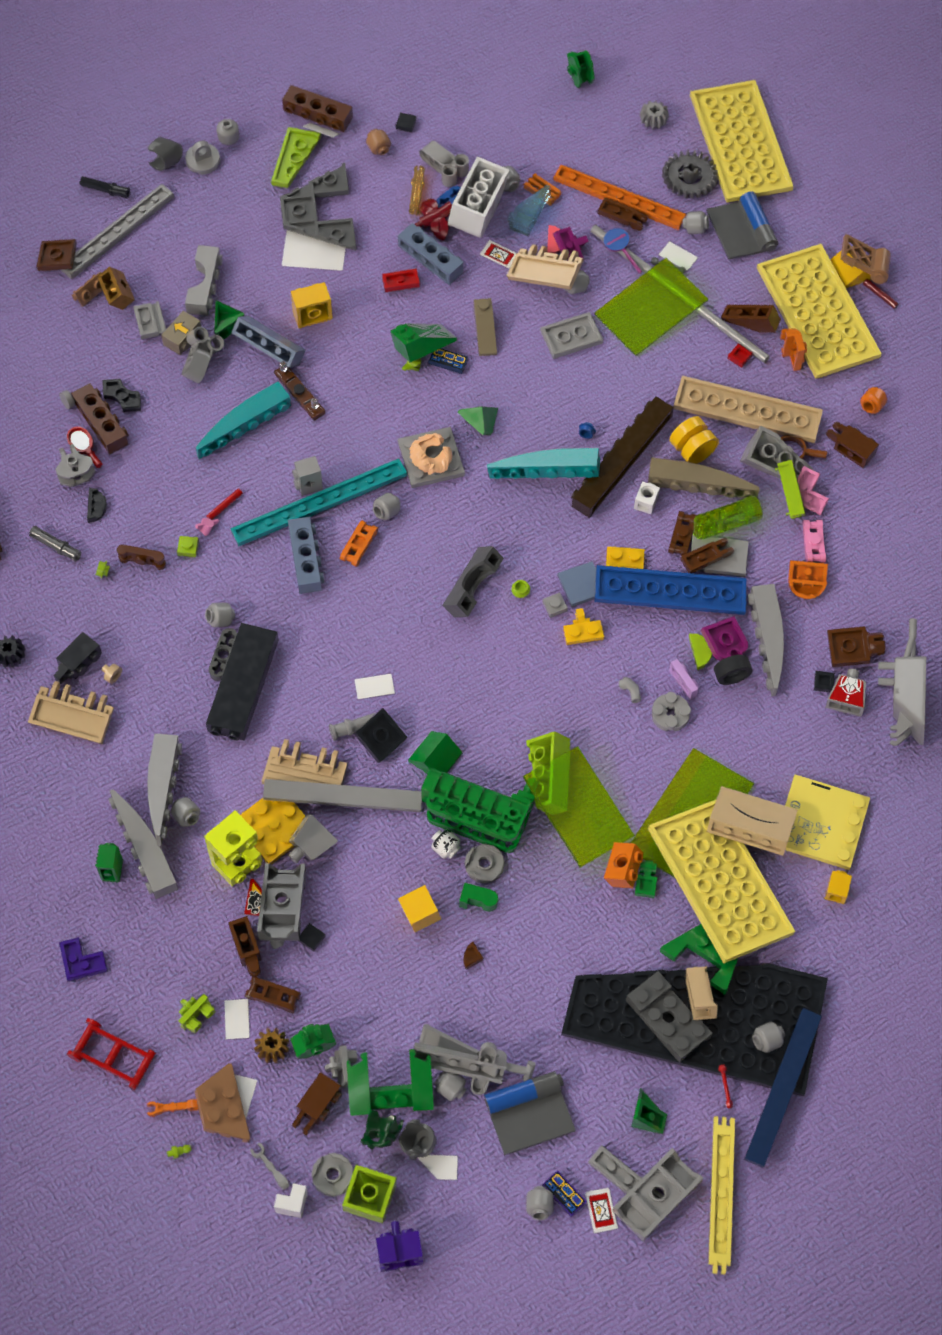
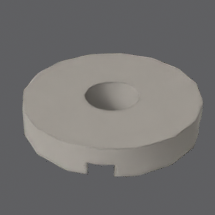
M480 844V846L471 848L467 853L465 869L469 877L474 881L484 884L490 883L498 879L503 873L504 858L500 850L493 845ZM483 859L490 862V865L486 868L479 865V862Z
M330 1153L322 1156L313 1165V1184L323 1195L331 1197L342 1195L348 1189L353 1174V1167L350 1161L341 1154ZM332 1169L337 1170L339 1173L338 1178L335 1180L328 1179V1171Z

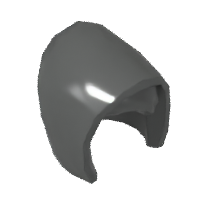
M163 137L156 138L147 147L148 151L157 154V157L152 162H149V165L159 171H164L176 165L183 153V147L180 143Z

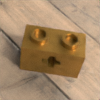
M109 266L97 276L109 305L123 310L135 301L122 271Z

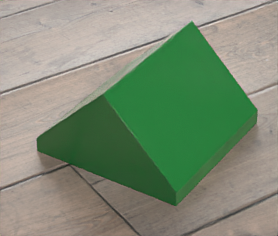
M431 731L408 761L426 774H428L432 767L447 773L463 752L448 734Z

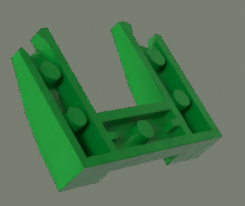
M409 1049L411 1084L369 1087L367 1052L361 1054L363 1061L353 1066L350 1061H347L350 1116L368 1115L374 1109L413 1107V1111L434 1110L431 1056L428 1055L426 1061L415 1057L416 1050Z

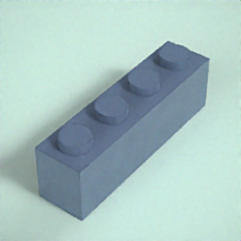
M250 316L238 317L232 330V334L289 368L299 366L306 351Z

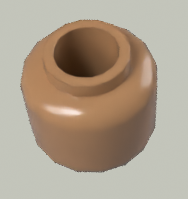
M373 129L367 134L366 144L373 154L385 155L389 151L391 141L384 130Z

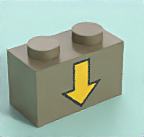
M182 311L161 335L163 345L181 355L190 347V344L187 342V334L195 328L201 327L200 320Z

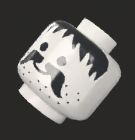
M449 829L443 832L438 830L431 838L434 841L431 845L432 849L443 859L447 857L451 859L461 848L459 846L460 839Z

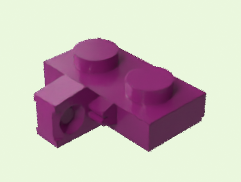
M570 226L553 233L560 252L562 253L563 249L568 250L569 256L567 261L573 251H578V257L584 259L581 253V246L589 242L586 235L577 238L576 235H573Z

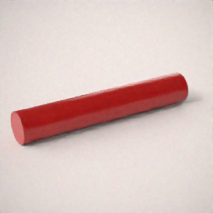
M239 488L207 514L206 517L213 520L239 498L243 492Z

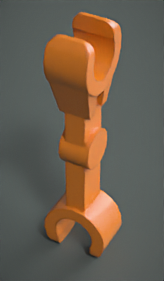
M196 1099L180 1103L171 1102L170 1104H161L153 1101L147 1103V1107H156L154 1112H147V1115L150 1117H155L168 1111L199 1110Z

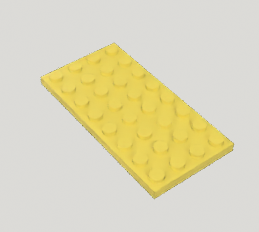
M756 80L690 91V98L711 159L714 161L713 165H716V170H718L717 176L726 203L739 201L743 194L750 191L755 192L757 197L793 191V184Z
M822 244L757 264V270L788 328L799 330L803 342H806L807 353H805L804 357L815 379L881 358L882 353Z
M716 800L651 824L648 827V831L723 963H726L794 935L795 930L745 844L707 832L709 820Z

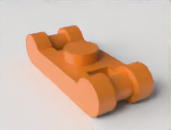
M361 520L341 552L340 560L344 562L347 560L351 562V565L357 567L379 528L374 525H367V522ZM351 550H352V551H355L356 554H355V555L350 554Z

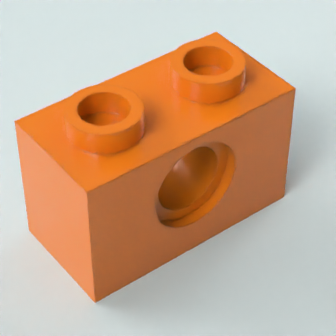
M614 842L604 879L612 887L633 888L638 878L640 863L643 860V851L634 843Z

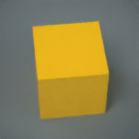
M425 885L398 898L414 932L441 920V916Z

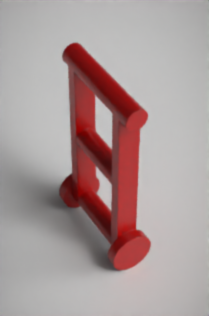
M87 1018L85 1021L88 1024L75 1049L73 1051L69 1050L66 1055L77 1062H81L84 1059L129 1082V1087L136 1090L156 1052L150 1049L148 1052H145L100 1029L102 1027L100 1023ZM93 1032L115 1042L104 1063L82 1052ZM122 1047L144 1057L133 1078L111 1067Z

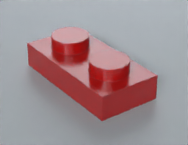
M417 269L382 274L385 292L420 287Z

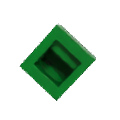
M464 883L459 907L467 909L468 904L491 912L498 906V895L493 890Z

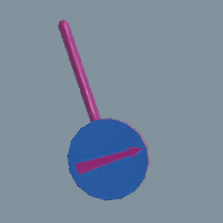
M620 228L609 230L604 236L605 247L611 251L622 250L638 273H642L625 249L629 244L628 233Z

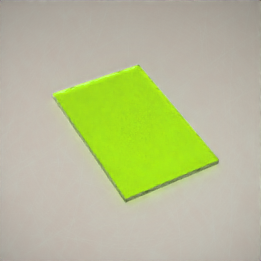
M664 258L595 311L594 315L637 356L706 303L708 298L667 258Z
M578 746L523 776L579 868L612 850L614 842L624 843L635 836Z

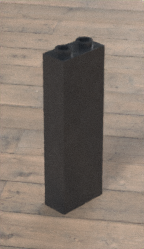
M245 623L240 624L206 721L207 731L210 734L228 736L229 739L235 741H245L279 641L277 631Z

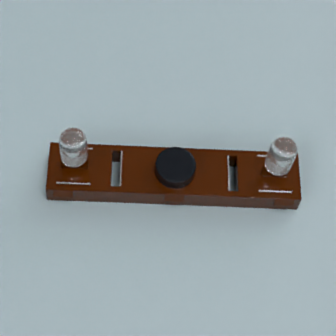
M281 361L280 367L274 370V374L313 421L326 414L325 409L292 370L287 367L286 362Z

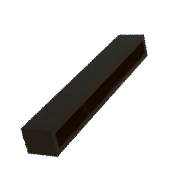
M657 396L652 401H648L644 411L641 414L638 413L632 426H628L625 429L623 437L621 439L618 438L613 445V449L605 453L603 461L600 463L599 477H586L582 482L581 488L573 492L571 507L590 518L672 418L674 407Z

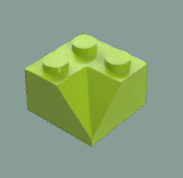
M355 1165L342 1204L343 1211L384 1224L397 1184L396 1177Z

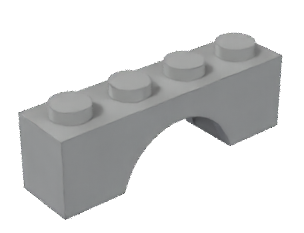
M198 245L195 257L196 269L202 272L205 278L199 285L188 288L185 307L186 312L189 314L208 316L209 309H212V294L215 295L216 293L215 280L219 279L218 267L222 265L223 261L219 247Z

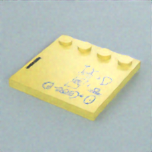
M794 774L785 806L797 809L798 811L788 839L786 851L850 870L870 797Z

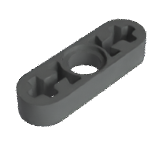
M232 628L224 629L221 632L209 666L210 677L215 681H220L237 636L236 630ZM230 635H232L233 638H231V639L229 640V643H228L229 646H228V645H226V644H227V639H226V637H229ZM221 651L229 652L226 658H220L218 654ZM218 663H220V664H221V666H220L221 672H218V674H215V671H214V670H217V669H218V667H219V664H218Z

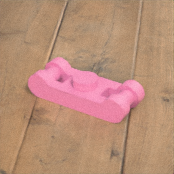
M803 520L806 562L826 563L823 520H816V522ZM810 529H816V532L810 533Z

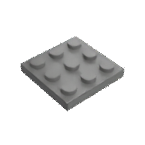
M451 427L398 439L399 449L411 488L465 476ZM437 433L442 435L444 442L440 446L427 448L426 455L430 458H435L443 450V447H450L452 450V461L444 473L434 472L429 475L428 472L425 473L417 466H414L412 459H410L409 448L419 437L425 434Z

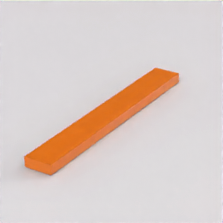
M564 165L559 166L553 177V181L601 200L607 197L636 209V211L645 214L651 220L677 230L683 224V218H686V214Z

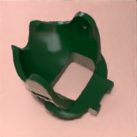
M371 1110L366 1122V1132L363 1138H361V1144L367 1145L370 1149L391 1146L400 1134L404 1120H401L398 1125L396 1115L381 1118L378 1111ZM378 1138L379 1141L375 1142L372 1139Z

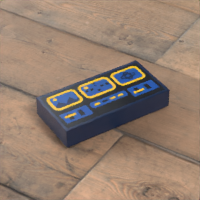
M441 348L432 352L428 364L462 374L468 362V357Z

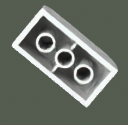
M477 157L452 204L448 225L481 238L501 200L509 169Z

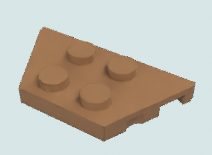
M229 1063L194 1091L203 1129L209 1133H219L224 1137H235L242 1139V1142H249L250 1135L232 1063Z

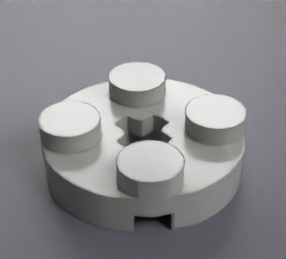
M668 692L658 697L653 703L652 720L658 728L664 731H678L687 725L691 709L683 697L676 695L674 692ZM668 709H673L675 715L673 716L672 714H670V715L668 716V715H667V712H668L667 710H668Z

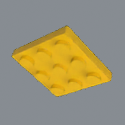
M263 798L240 814L257 832L258 840L254 847L259 851L265 862L271 865L294 848L289 840L305 817L304 813L294 802L263 800Z

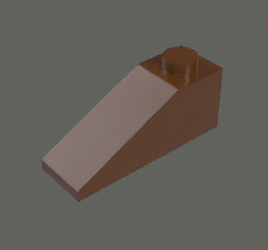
M727 304L721 316V320L761 333H775L781 320L774 305Z

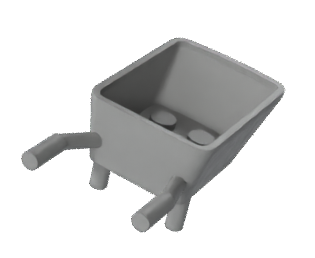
M915 618L909 619V639L904 656L896 657L894 662H879L878 669L894 670V678H878L879 686H894L893 717L897 720V724L891 726L890 730H896L897 732L890 733V738H896L897 741H890L892 746H898L910 735L920 745H924L926 656H916L917 619Z

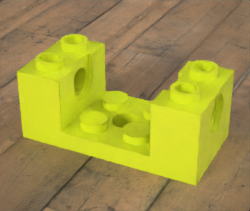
M236 810L204 836L211 865L232 887L235 884L242 883L249 872L255 871L261 866L262 856L254 847L258 840L257 832ZM239 861L245 862V864L240 867L235 865Z

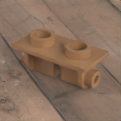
M101 272L92 275V278L85 285L73 291L72 298L75 301L78 300L82 307L103 290L97 277Z

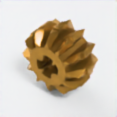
M266 1028L267 1034L260 1032V1038L255 1039L257 1046L254 1049L255 1052H259V1059L265 1057V1062L269 1063L270 1059L273 1058L274 1063H277L278 1056L284 1059L285 1055L283 1052H289V1047L286 1046L289 1044V1039L285 1038V1032L279 1033L278 1028H275L273 1032L270 1031V1028ZM273 1042L275 1047L270 1048L269 1043Z

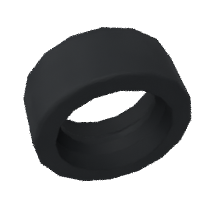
M742 654L727 657L714 666L717 681L722 685L738 683L749 677L753 671L748 657Z

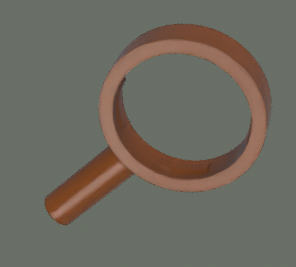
M790 435L781 437L784 442L794 441L801 446L803 451L800 456L801 459H804L805 456L826 458L827 451L807 449L805 442L801 438Z

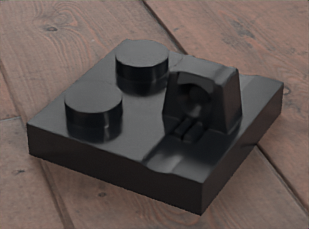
M381 708L353 733L377 763L383 761L408 738L384 708Z

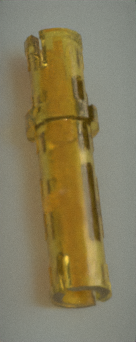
M420 165L419 171L418 166L414 167V176L411 180L412 191L409 213L412 215L415 214V210L416 215L420 213L422 188L425 184L423 180L425 168Z

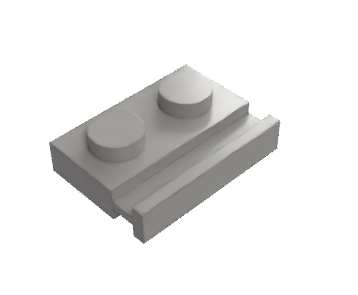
M159 301L156 304L148 303L133 306L141 339L159 336V334L165 332L166 327Z

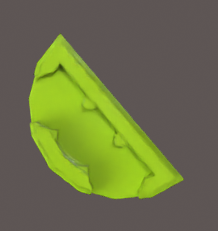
M689 634L688 637L696 668L699 670L704 668L710 661L712 652L703 636Z

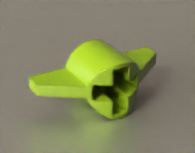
M421 358L411 363L407 360L402 370L418 372L422 362Z

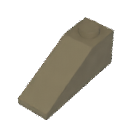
M491 298L473 300V314L479 356L497 355Z

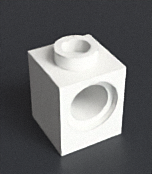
M642 482L635 499L634 509L652 514L659 496L660 487L653 483Z

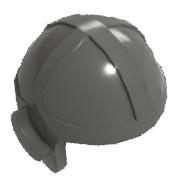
M415 1119L406 1124L399 1137V1143L404 1153L410 1159L417 1160V1157H427L433 1151L437 1144V1138L430 1126L420 1123V1120Z

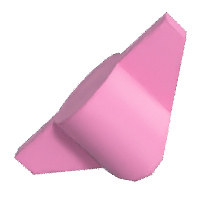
M203 518L201 523L196 524L195 527L205 536H208L213 526L218 524L220 520Z

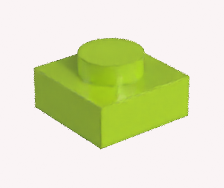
M179 536L177 555L196 557L199 543L198 537Z

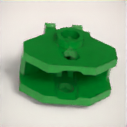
M587 50L579 53L569 52L567 54V71L572 76L575 86L580 88L582 83L586 81L589 84L593 83L595 79L594 68L589 52Z
M329 1024L306 1025L299 1033L290 1038L297 1060L319 1055L336 1045Z

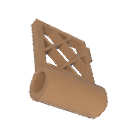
M845 234L840 259L844 263L852 267L855 266L870 274L871 280L874 283H885L889 277L890 251L885 248L875 249Z

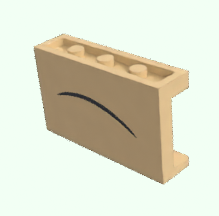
M721 786L709 820L707 832L784 856L798 810Z

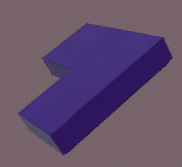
M79 937L59 942L68 982L108 972L103 951L83 956Z

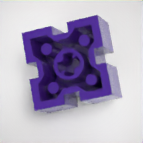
M392 1221V1232L382 1233L380 1237L376 1238L381 1272L423 1265L419 1230L405 1229L401 1231L399 1221Z

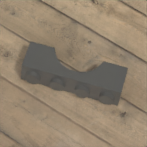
M493 546L477 548L442 605L453 617H468L477 603L474 599V592L477 586L486 577L496 572L504 559Z

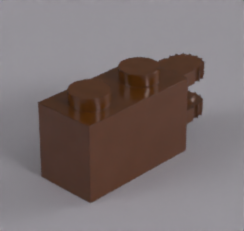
M836 421L832 425L834 430L830 429L826 432L827 437L835 442L834 450L860 467L865 468L875 456L879 444L874 439L862 434L857 428H853L850 425L846 427Z
M248 916L228 922L242 967H247L250 976L258 977L261 973L258 962L261 960V955Z
M320 1072L297 1104L296 1108L299 1114L292 1126L297 1128L305 1117L308 1118L310 1121L303 1129V1134L307 1136L316 1124L318 1125L321 1121L324 1122L330 1114L329 1109L332 1104L336 1105L342 1097L341 1085Z

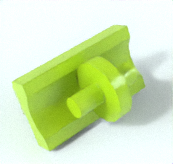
M205 994L198 1000L194 997L188 1002L182 999L180 1004L183 1007L178 1011L182 1017L178 1022L183 1030L188 1029L196 1033L202 1026V1023L196 1018L203 1014L209 1019L215 1013V1009Z

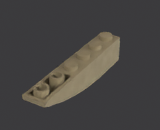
M651 457L648 483H653L657 487L670 488L675 491L685 490L691 493L701 492L709 495H724L729 498L740 497L746 500H757L760 487L724 471L690 462Z

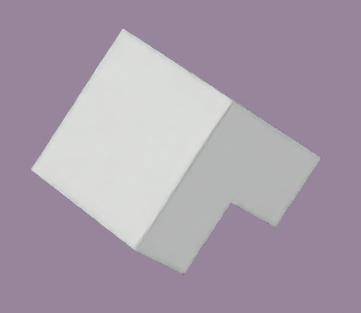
M293 1183L290 1196L277 1194L274 1204L275 1212L302 1218L308 1193L307 1187Z

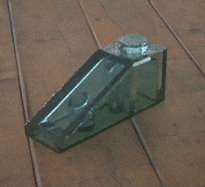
M550 185L541 188L516 206L514 212H510L507 220L509 222V229L529 236L551 195Z

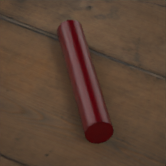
M868 279L863 282L864 286L894 309L897 308L899 303Z

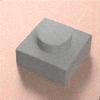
M560 593L542 600L550 618L567 612L568 608Z

